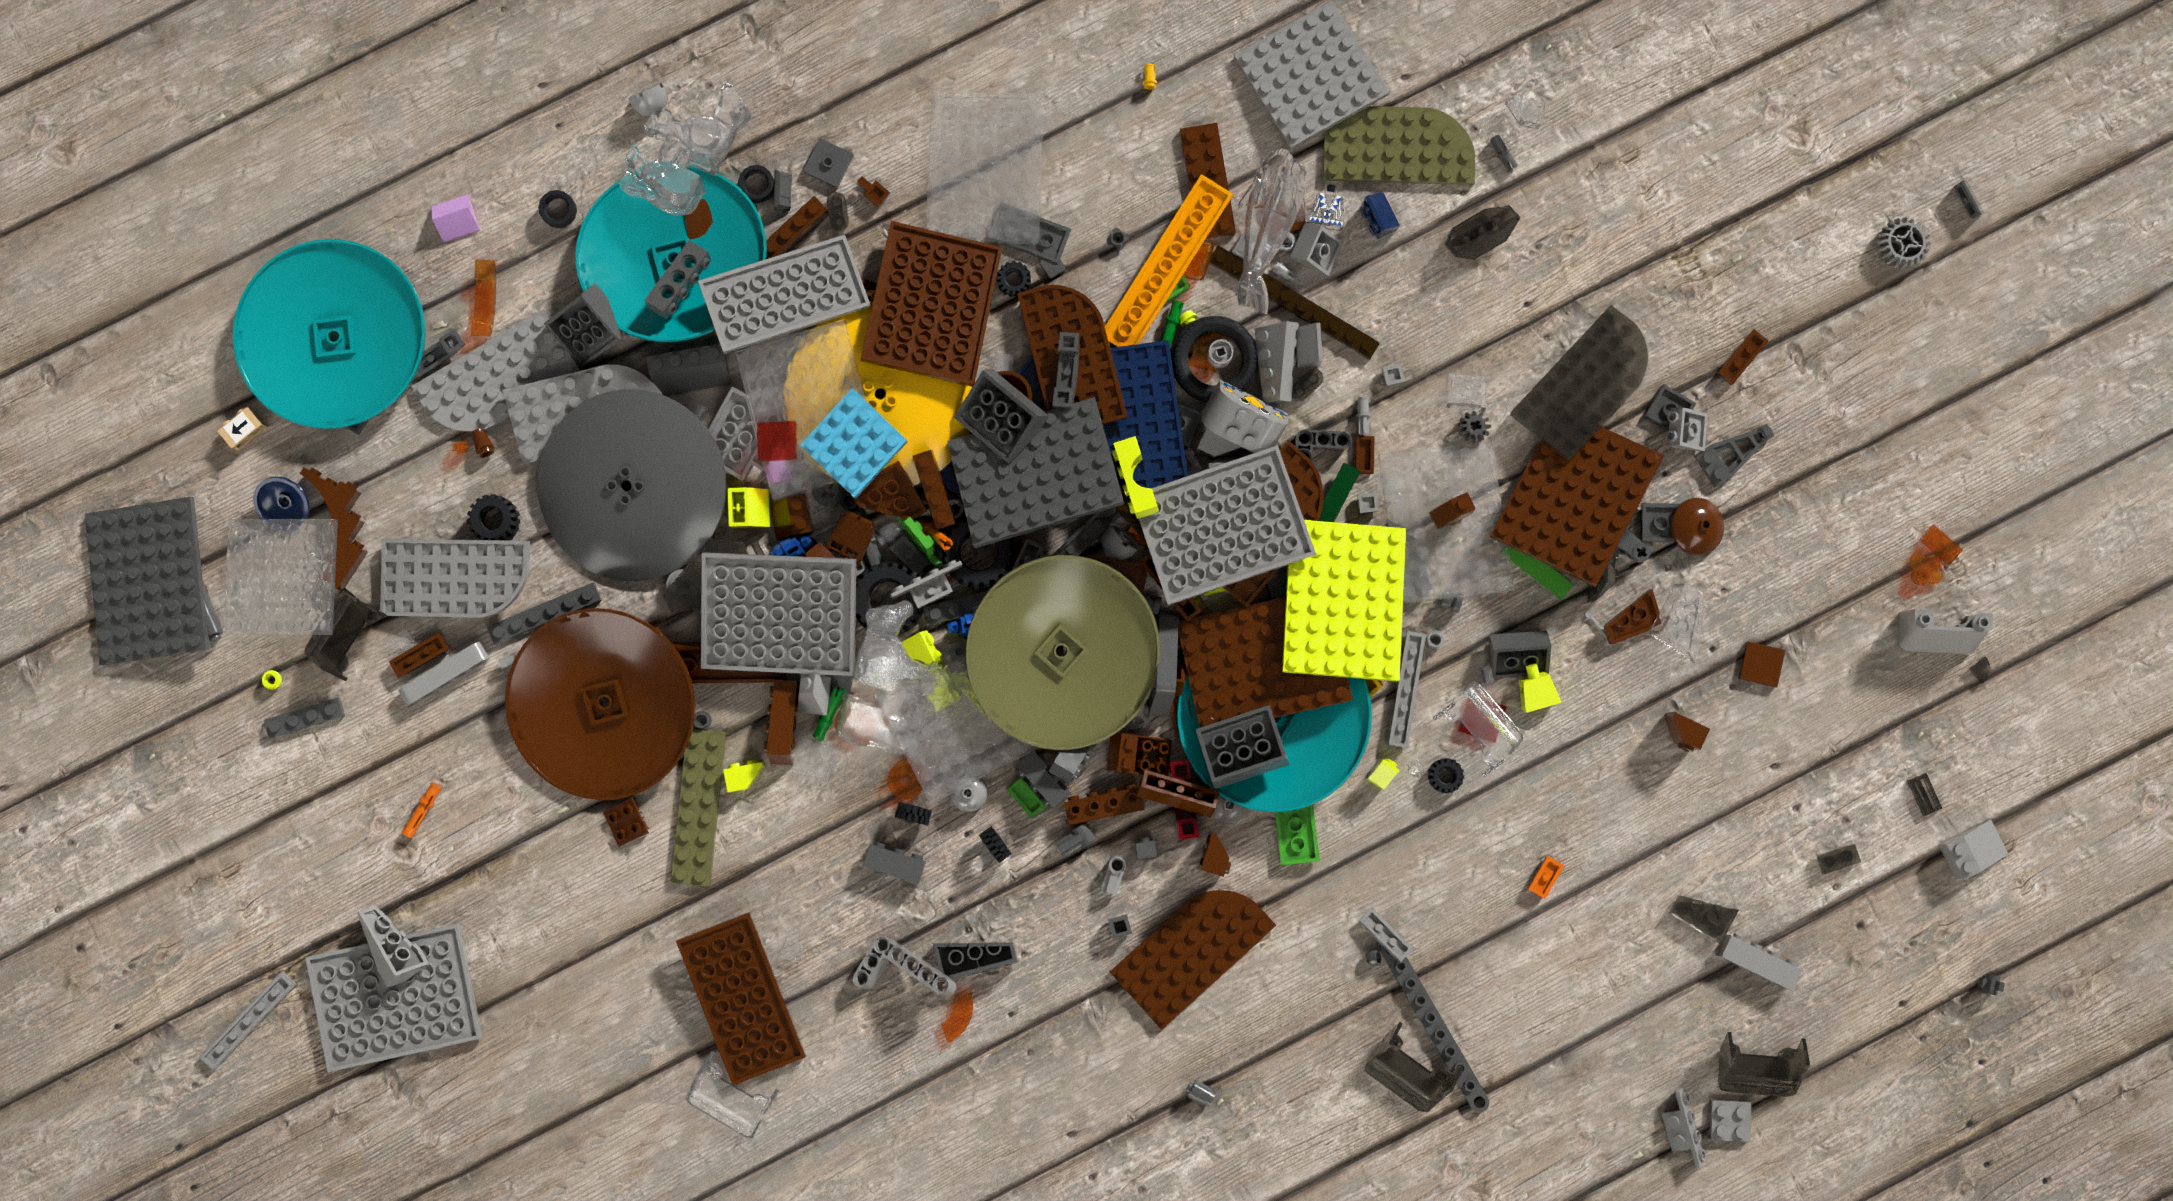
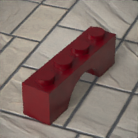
M1189 760L1169 762L1170 776L1172 778L1192 783ZM1175 808L1178 838L1199 837L1196 814Z

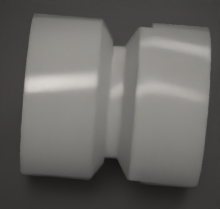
M1220 339L1210 345L1207 354L1210 365L1219 369L1229 365L1234 353L1231 343Z

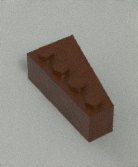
M774 680V686H770V697H772V704L768 705L770 723H766L768 741L764 742V753H766L770 764L794 766L791 750L795 749V736L792 733L796 730L797 724L794 713H797L798 681Z

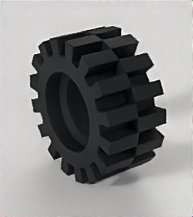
M1012 261V263L1006 262V265L1000 267L1001 269L997 272V284L1004 295H1009V297L1013 298V296L1018 297L1017 293L1029 290L1031 276L1026 265H1022L1019 261L1018 263ZM1012 272L1018 273L1021 276V282L1017 286H1011L1006 281L1007 276Z
M1443 758L1436 760L1428 770L1429 783L1433 786V789L1441 793L1454 792L1463 784L1464 770L1461 768L1460 763H1457L1454 759ZM1443 768H1448L1453 772V779L1449 783H1443L1439 779V772Z
M898 802L895 817L928 826L932 810Z
M992 826L979 834L983 843L999 863L1012 854Z

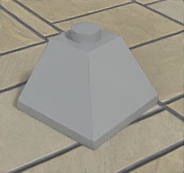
M801 674L798 713L827 715L832 677Z

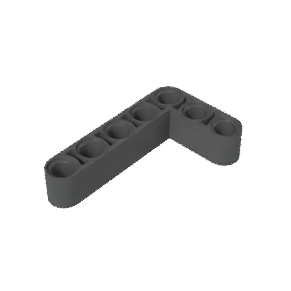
M1304 429L1299 431L1294 439V446L1311 461L1313 450L1344 451L1351 444V436L1344 431ZM1306 435L1309 440L1308 443L1302 444L1299 441V436ZM1319 436L1327 438L1328 442L1326 445L1318 442ZM1338 437L1346 439L1347 443L1345 446L1337 443Z
M1159 612L1157 628L1160 640V662L1157 665L1156 681L1149 701L1148 714L1168 716L1176 692L1178 614Z

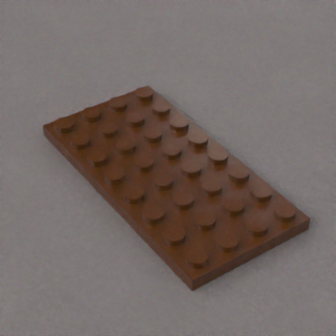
M750 912L676 940L732 1085L806 1057Z

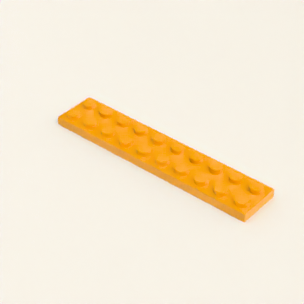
M1200 175L1107 322L1105 329L1108 341L1116 347L1140 344L1234 194L1204 175Z

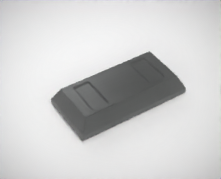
M775 170L773 208L790 211L791 173Z

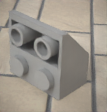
M1207 428L1197 447L1196 454L1213 461L1222 456L1238 453L1241 446L1213 433Z

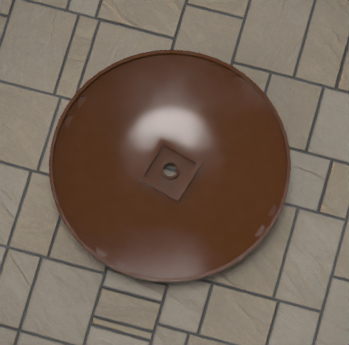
M589 608L563 614L540 627L528 638L516 655L510 668L505 691V708L509 730L525 761L538 775L554 787L586 799L616 800L639 794L661 781L671 772L683 756L690 742L695 722L696 704L692 680L681 655L666 636L646 621L634 615L613 609ZM602 697L609 699L610 704L608 707L601 704Z

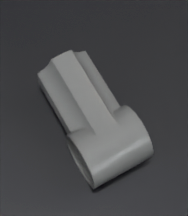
M1115 855L1110 858L1101 891L1117 895L1126 868V862L1123 857ZM1120 860L1123 866L1121 869L1115 870L1112 867V862Z

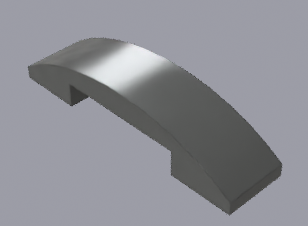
M455 328L440 337L439 342L423 352L420 366L412 382L438 368L465 346L464 341Z
M1060 332L1058 346L1059 362L1056 388L1054 387L1053 407H1073L1079 366V333Z

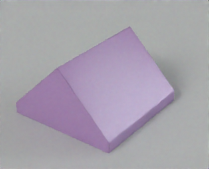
M468 194L432 206V220L444 243L480 230Z

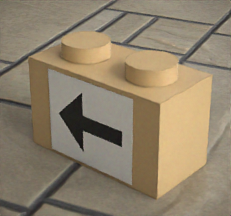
M246 407L240 409L233 419L225 421L218 430V433L231 449L239 451L268 426L255 410Z

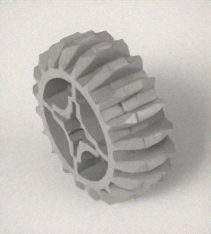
M1904 217L1902 220L1897 218L1894 222L1890 221L1887 223V226L1882 228L1883 233H1880L1878 236L1882 240L1877 242L1882 247L1878 249V252H1884L1882 259L1887 257V264L1894 262L1893 268H1897L1899 265L1901 269H1905L1906 266L1912 268L1914 264L1918 265L1921 263V260L1926 258L1925 254L1929 252L1927 246L1931 242L1926 241L1930 235L1924 234L1926 228H1920L1921 222L1914 224V219L1908 221L1907 217ZM1895 230H1905L1901 236L1892 235ZM1907 251H1915L1912 257L1903 256Z

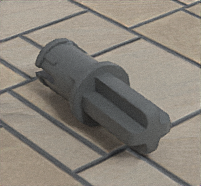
M1496 135L1491 138L1490 142L1498 154L1497 157L1502 160L1507 172L1518 167L1510 153L1511 149L1507 148L1501 136Z

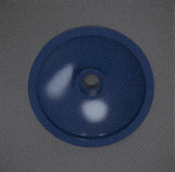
M279 476L269 477L263 480L254 491V508L260 519L268 526L279 531H292L301 527L308 519L310 513L308 497L303 489L294 481Z

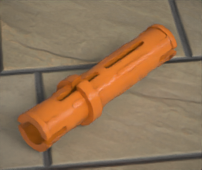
M924 517L918 519L921 522L920 525L925 536L929 535L944 550L951 548L947 544L949 543L952 546V540L936 529L934 523L928 522Z
M434 782L430 783L429 788L424 796L420 797V803L401 833L403 835L413 838L430 807L434 806V801L442 790L441 786Z

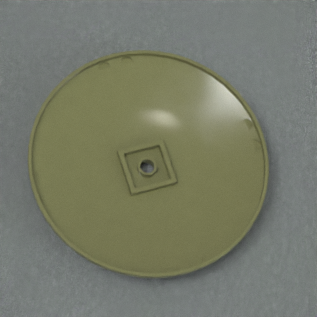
M1055 555L1035 559L1020 565L999 579L990 588L977 607L970 623L966 642V666L969 681L975 697L990 719L1006 733L1022 742L1053 750H1070L1094 745L1124 728L1138 714L1150 696L1156 681L1157 665L1160 662V640L1157 624L1147 601L1129 579L1110 566L1093 559L1073 555ZM1060 645L1066 647V653L1062 656L1056 654V648Z

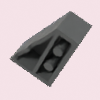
M1033 749L1015 764L1018 767L1016 769L1017 773L1022 778L1025 776L1030 781L1028 785L1035 793L1039 791L1042 794L1043 798L1041 800L1048 808L1050 806L1055 808L1071 793L1057 776L1048 772L1050 768Z

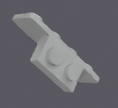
M953 560L945 564L946 568L940 571L936 568L928 572V576L923 579L917 577L911 580L910 585L906 587L900 585L892 589L891 599L910 592L919 609L952 593L953 590L945 574L962 567L961 561L956 563Z
M1680 1087L1675 1091L1680 1109L1663 1112L1662 1117L1672 1152L1691 1149L1696 1168H1699L1705 1163L1706 1154L1704 1149H1701V1136L1694 1124L1695 1114L1689 1106V1094L1685 1091L1684 1087Z

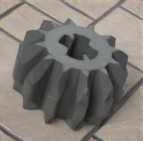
M1473 410L1472 414L1466 412L1465 418H1460L1459 421L1462 424L1458 426V429L1464 430L1460 433V436L1467 435L1465 441L1468 442L1472 437V442L1476 443L1477 438L1483 441L1484 436L1490 434L1486 429H1490L1491 425L1485 424L1489 418L1483 419V412L1477 416L1476 410ZM1474 423L1478 425L1476 428H1479L1475 431L1471 429L1473 426H1470Z

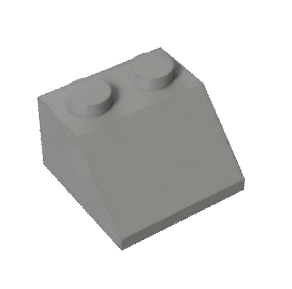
M1305 223L1290 257L1306 268L1329 276L1343 242L1322 225Z
M1320 323L1300 326L1296 330L1295 336L1297 347H1295L1293 359H1295L1296 369L1319 367L1323 361Z

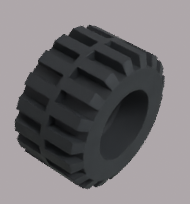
M490 494V496L484 495L482 499H476L477 503L470 506L472 511H468L467 514L470 516V519H467V523L470 524L469 529L473 532V535L480 540L509 541V537L513 538L515 536L513 534L514 531L518 532L519 529L517 524H520V519H518L520 514L516 511L517 507L508 499L495 494ZM493 509H500L503 514L502 524L495 530H488L485 526L487 513Z

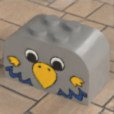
M1219 380L1202 410V423L1213 433L1253 453H1257L1276 445L1288 425V416L1286 412Z

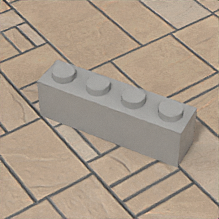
M1735 933L1733 936H1725L1717 956L1786 990L1793 991L1802 972L1801 969L1797 968V963L1788 959L1783 961L1779 959L1780 955L1770 950L1766 953L1761 950L1762 946L1753 942L1748 944L1744 942L1745 938Z

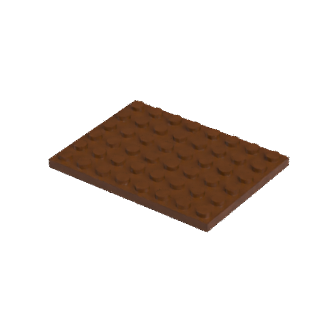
M891 221L860 361L973 387L976 380L1002 247Z
M1558 408L1497 521L1490 538L1597 587L1664 455L1562 408Z
M1286 597L1251 604L1247 608L1243 606L1194 617L1188 622L1186 620L1178 621V632L1199 728L1268 705L1271 707L1274 718L1350 702L1353 701L1348 677L1282 672Z

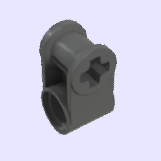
M1626 529L1616 549L1637 563L1648 559L1650 548ZM1640 549H1642V550H1643V552H1642V555H1643V556L1638 557V556H1637V555H1638V551H1639Z

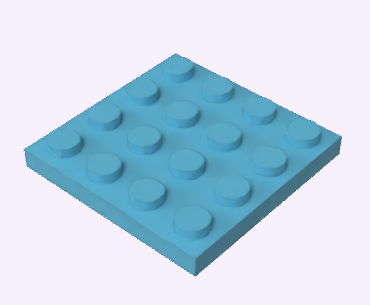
M851 388L800 446L854 498H857L905 446L908 440L858 392Z

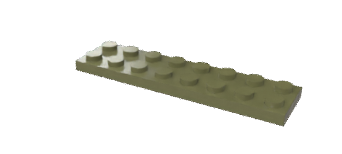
M693 729L690 742L685 750L671 883L711 886L727 732Z

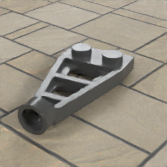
M1764 424L1757 430L1706 447L1705 451L1695 454L1694 457L1715 488L1731 478L1765 441L1774 437L1771 428ZM1744 439H1748L1752 444V448L1745 454H1742L1736 444ZM1730 448L1736 454V460L1727 467L1718 456V453L1721 450Z

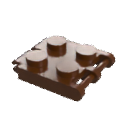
M846 510L844 515L840 514L826 548L829 551L832 550L840 554L842 558L856 559V565H860L875 533V530H873L875 523L863 517L860 518L859 515ZM833 545L841 548L842 550L834 548ZM849 552V553L855 555L856 558L853 557V556H851V555H849V554H847V553Z

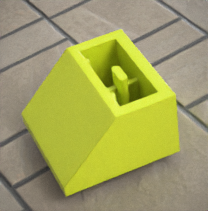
M728 488L729 527L731 529L770 528L769 489Z

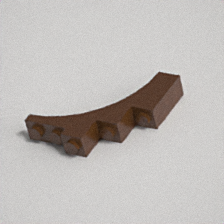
M303 467L300 474L309 480L320 492L328 506L333 522V551L329 565L321 579L336 589L344 590L368 551L363 549L365 545L354 540L365 522L360 520L361 515L351 510L362 493L357 491L358 486L350 481H347V483L342 481L337 483L329 477L324 479L320 476L322 473L313 467L311 469Z

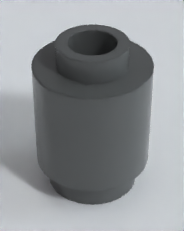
M1195 1080L1194 1083L1190 1081L1185 1091L1188 1093L1187 1098L1203 1106H1210L1216 1092L1212 1091L1211 1087L1198 1080Z

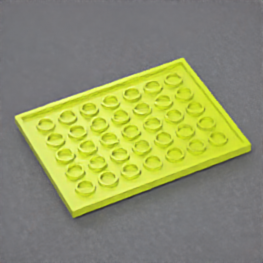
M1304 520L1316 555L1288 565L1282 672L1399 681L1406 528Z

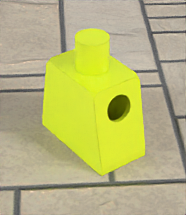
M1537 664L1526 666L1528 676L1519 679L1521 709L1528 713L1561 703L1550 675L1546 672L1539 673Z

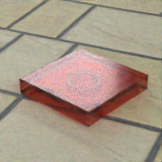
M796 421L757 423L759 462L797 460Z

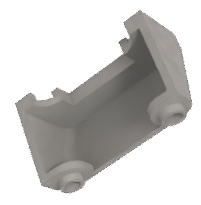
M1913 609L1899 612V646L1905 651L1973 653L1991 629L1993 613H1979L1975 616H1966V621L1963 624L1949 627L1934 626V616L1928 610Z

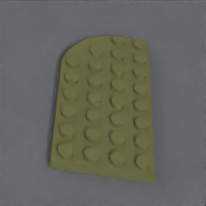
M1369 106L1324 131L1323 181L1474 185L1475 150L1468 133L1461 124L1440 110L1421 107Z

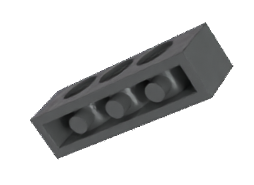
M689 240L644 301L647 307L665 319L669 315L674 314L678 303L686 298L689 288L692 284L697 283L701 272L709 267L711 258L708 251ZM694 263L693 267L687 268V265ZM683 278L682 282L676 283L677 279ZM666 294H672L671 297L664 298Z

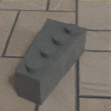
M1013 942L932 943L939 971L952 980L1019 963Z

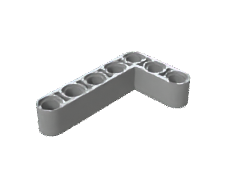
M879 936L875 939L853 976V983L857 987L870 990L877 984L889 962H892L938 994L951 996L956 990V984L951 978L896 941L884 936ZM887 942V948L883 950V946ZM902 952V957L898 960V954ZM877 959V964L873 967V962ZM916 962L917 966L915 970H913L912 966ZM931 972L932 976L930 980H927V975ZM866 976L867 980L863 984V978ZM946 982V989L942 990V985Z

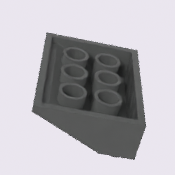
M595 283L544 323L582 368L622 339L609 300Z
M983 370L954 416L958 422L1007 463H1010L1036 436L1049 417L1048 414L994 370Z
M1270 705L1195 729L1215 789L1290 765Z

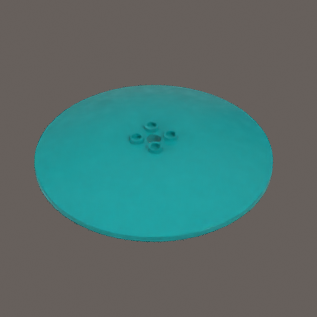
M665 164L636 171L607 189L590 208L582 223L575 252L576 270L581 288L584 292L595 283L608 298L618 329L633 337L655 342H678L706 335L715 329L698 281L696 284H692L686 298L678 303L674 314L669 315L667 319L649 309L644 300L672 264L669 261L670 257L678 255L689 240L707 250L711 258L709 267L701 272L699 280L766 260L767 241L762 220L755 205L742 189L728 178L712 170L687 164ZM705 199L710 208L713 223L706 234L699 238L689 239L683 202ZM694 263L687 265V268L693 267ZM683 278L677 279L676 283L682 282ZM666 294L664 298H669L672 294Z
M321 239L305 242L273 257L262 266L246 286L237 306L233 324L235 359L239 371L251 392L262 404L278 416L302 426L320 429L344 428L365 422L376 417L394 404L406 391L418 371L423 357L426 338L423 308L414 286L404 272L380 252L366 245L341 239ZM333 332H338V340L332 342L330 335Z
M1187 673L1183 692L1178 702V728L1183 749L1190 764L1200 778L1211 789L1220 791V796L1234 804L1263 812H1287L1311 806L1340 788L1353 774L1365 753L1372 723L1371 700L1366 681L1360 678H1348L1353 701L1283 716L1276 722L1290 765L1215 789L1195 730L1199 728ZM1188 698H1189L1191 716H1190L1189 707H1188Z

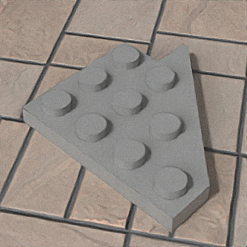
M732 386L708 430L720 450L725 471L741 481H745L753 466L768 473L769 469L751 397Z

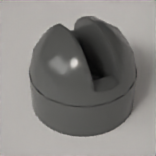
M1372 950L1366 954L1365 958L1369 959L1366 962L1369 965L1379 966L1381 964L1379 950Z

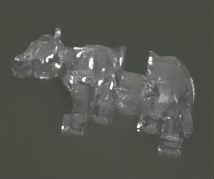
M724 83L719 87V99L713 115L693 116L680 120L674 118L668 107H665L659 118L651 114L644 126L647 136L655 137L656 140H662L665 143L660 148L658 158L653 162L644 159L636 145L631 146L625 156V162L628 167L635 169L639 177L632 170L627 169L619 181L621 189L629 196L647 199L654 206L669 214L678 216L691 214L697 208L706 190L700 175L688 170L689 164L716 176L720 164L731 149L737 132L744 135L746 126L752 122L751 111L744 104L741 97L736 94L732 84Z
M902 600L896 604L881 605L876 608L867 609L865 613L867 630L857 653L852 677L857 683L876 687L873 694L875 700L845 693L837 720V734L844 741L860 746H876L895 756L904 755L905 751L909 755L914 756L919 741L916 735L899 734L907 731L916 734L921 718L919 713L916 712L907 716L899 715L898 710L905 700L906 690L912 691L915 694L920 693L922 696L927 697L932 681H938L942 665L937 661L925 665L911 659L902 642L897 637L905 621L913 614V605L909 601Z

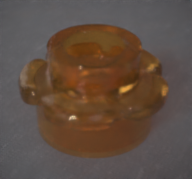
M467 440L459 441L452 444V451H456L457 454L466 453L471 445L468 444Z

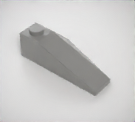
M377 906L358 911L357 914L377 969L387 988L406 981L429 965L420 947L416 943L412 944L406 938V934L403 931L400 932L394 927L392 921Z

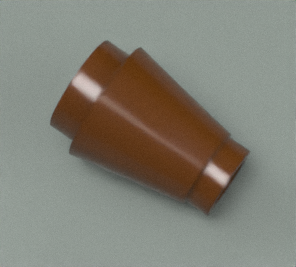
M482 428L475 429L472 433L476 454L480 458L491 456L494 453V445Z

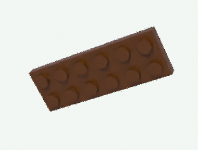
M1212 123L1181 128L1180 135L1190 191L1201 174L1229 191L1218 124ZM1231 200L1206 239L1236 234Z

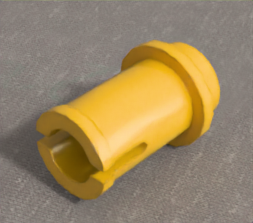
M1154 64L1144 65V81L1142 84L1145 89L1156 88V65Z

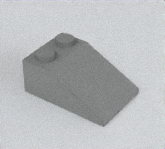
M1991 819L1938 844L1955 879L1965 880L1982 872L2008 855Z

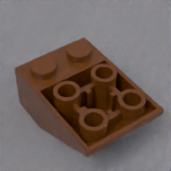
M1116 733L1110 737L1106 770L1143 775L1144 771L1148 770L1168 776L1172 740Z

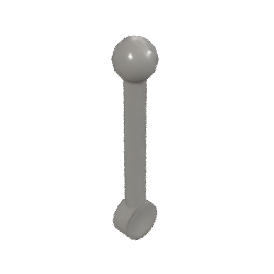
M1591 611L1585 612V617L1592 621L1604 636L1606 643L1609 644L1605 631L1593 618V613Z

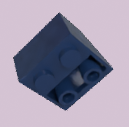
M1383 192L1368 195L1364 198L1360 212L1364 219L1367 218L1370 224L1368 228L1372 236L1375 235L1378 240L1398 230L1400 224Z

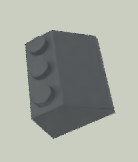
M1547 630L1489 635L1488 650L1491 678L1528 676L1526 666L1537 664L1539 673L1546 672L1549 674L1552 645Z

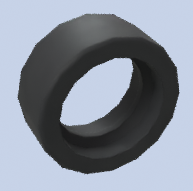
M751 165L740 173L738 187L742 189L753 203H763L769 200L774 193V178L767 168L760 165ZM755 173L764 175L768 181L767 189L760 195L751 194L746 189L747 178Z
M549 191L540 199L538 206L539 214L549 226L565 228L576 218V204L571 196L564 191ZM557 198L565 200L569 207L568 214L561 220H554L547 214L548 204Z

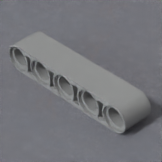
M476 642L407 683L398 691L407 707H411L482 665L490 658L481 643Z

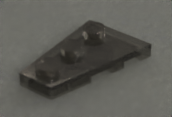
M1678 896L1669 913L1719 944L1722 943L1739 910Z

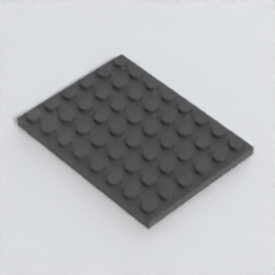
M1095 397L1073 403L1072 408L1060 407L1046 411L1045 413L1049 417L1040 431L1010 463L1003 460L974 434L947 441L975 548L1124 505Z
M194 497L85 513L100 665L210 650Z

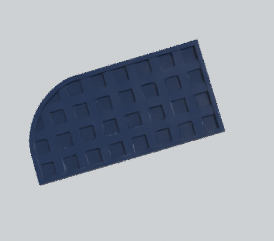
M1169 340L1111 348L1128 419L1103 425L1116 473L1119 475L1117 468L1121 466L1119 461L1115 462L1112 450H1115L1114 443L1136 436L1143 458L1133 473V480L1139 486L1155 488L1187 477L1188 473Z

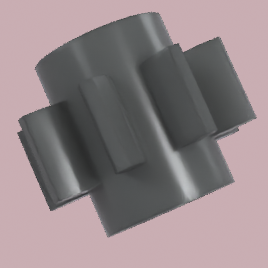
M1985 973V978L1979 977L1978 987H1983L1982 993L1997 996L1998 991H2004L2005 983L2000 982V976Z

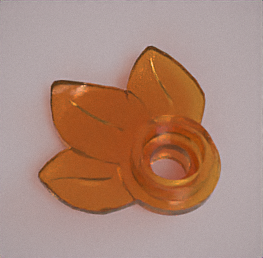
M1918 551L1912 554L1910 558V566L1913 569L1911 579L1915 584H1937L1943 579L1944 575L1938 571L1940 559L1937 555L1931 554L1924 558Z

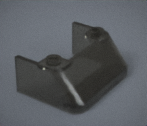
M343 588L308 641L304 654L318 668L347 681L348 678L342 673L349 665L346 653L365 623L371 624L375 622L379 615L386 618L387 614L352 591Z
M1399 1022L1385 1035L1365 1065V1071L1418 1111L1429 1112L1453 1091L1464 1068L1460 1066L1452 1074L1444 1068H1434L1432 1071H1429L1400 1050L1403 1040L1397 1034L1403 1023Z
M1727 1032L1720 1048L1719 1089L1725 1092L1781 1097L1795 1095L1810 1067L1806 1038L1801 1039L1797 1049L1784 1048L1776 1057L1741 1054L1740 1047L1733 1043L1732 1033Z

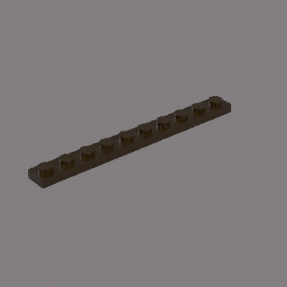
M1219 245L1208 260V263L1307 323H1320L1322 332L1368 360L1371 359L1380 342Z

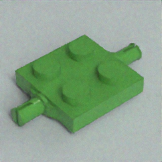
M898 517L897 521L902 525L907 537L918 551L935 568L939 567L942 562L935 555L934 541L929 535L925 536L918 521L914 522L911 517L908 519Z

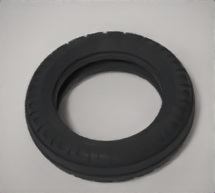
M1222 316L1203 317L1186 326L1178 335L1171 354L1173 374L1180 387L1191 397L1203 402L1208 401L1216 386L1205 384L1193 375L1188 363V354L1194 342L1202 336L1221 334L1230 338L1238 346L1242 358L1239 373L1228 384L1245 392L1252 384L1258 370L1257 347L1248 330L1240 323Z

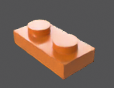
M1546 855L1527 889L1546 899L1564 865Z

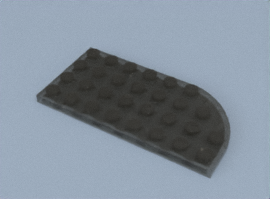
M1610 305L1510 412V415L1570 462L1642 383L1648 364L1647 344L1642 332L1632 320Z

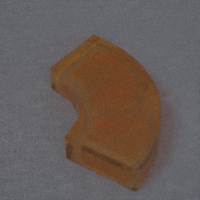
M971 992L953 998L954 1008L952 1015L941 1024L947 1042L953 1041L960 1036L970 1023L974 1007Z

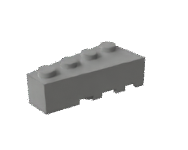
M1285 321L1254 329L1262 398L1264 402L1270 405L1284 404L1292 400L1294 379L1292 369L1295 366V359H1293L1294 347H1297L1295 336L1299 323Z

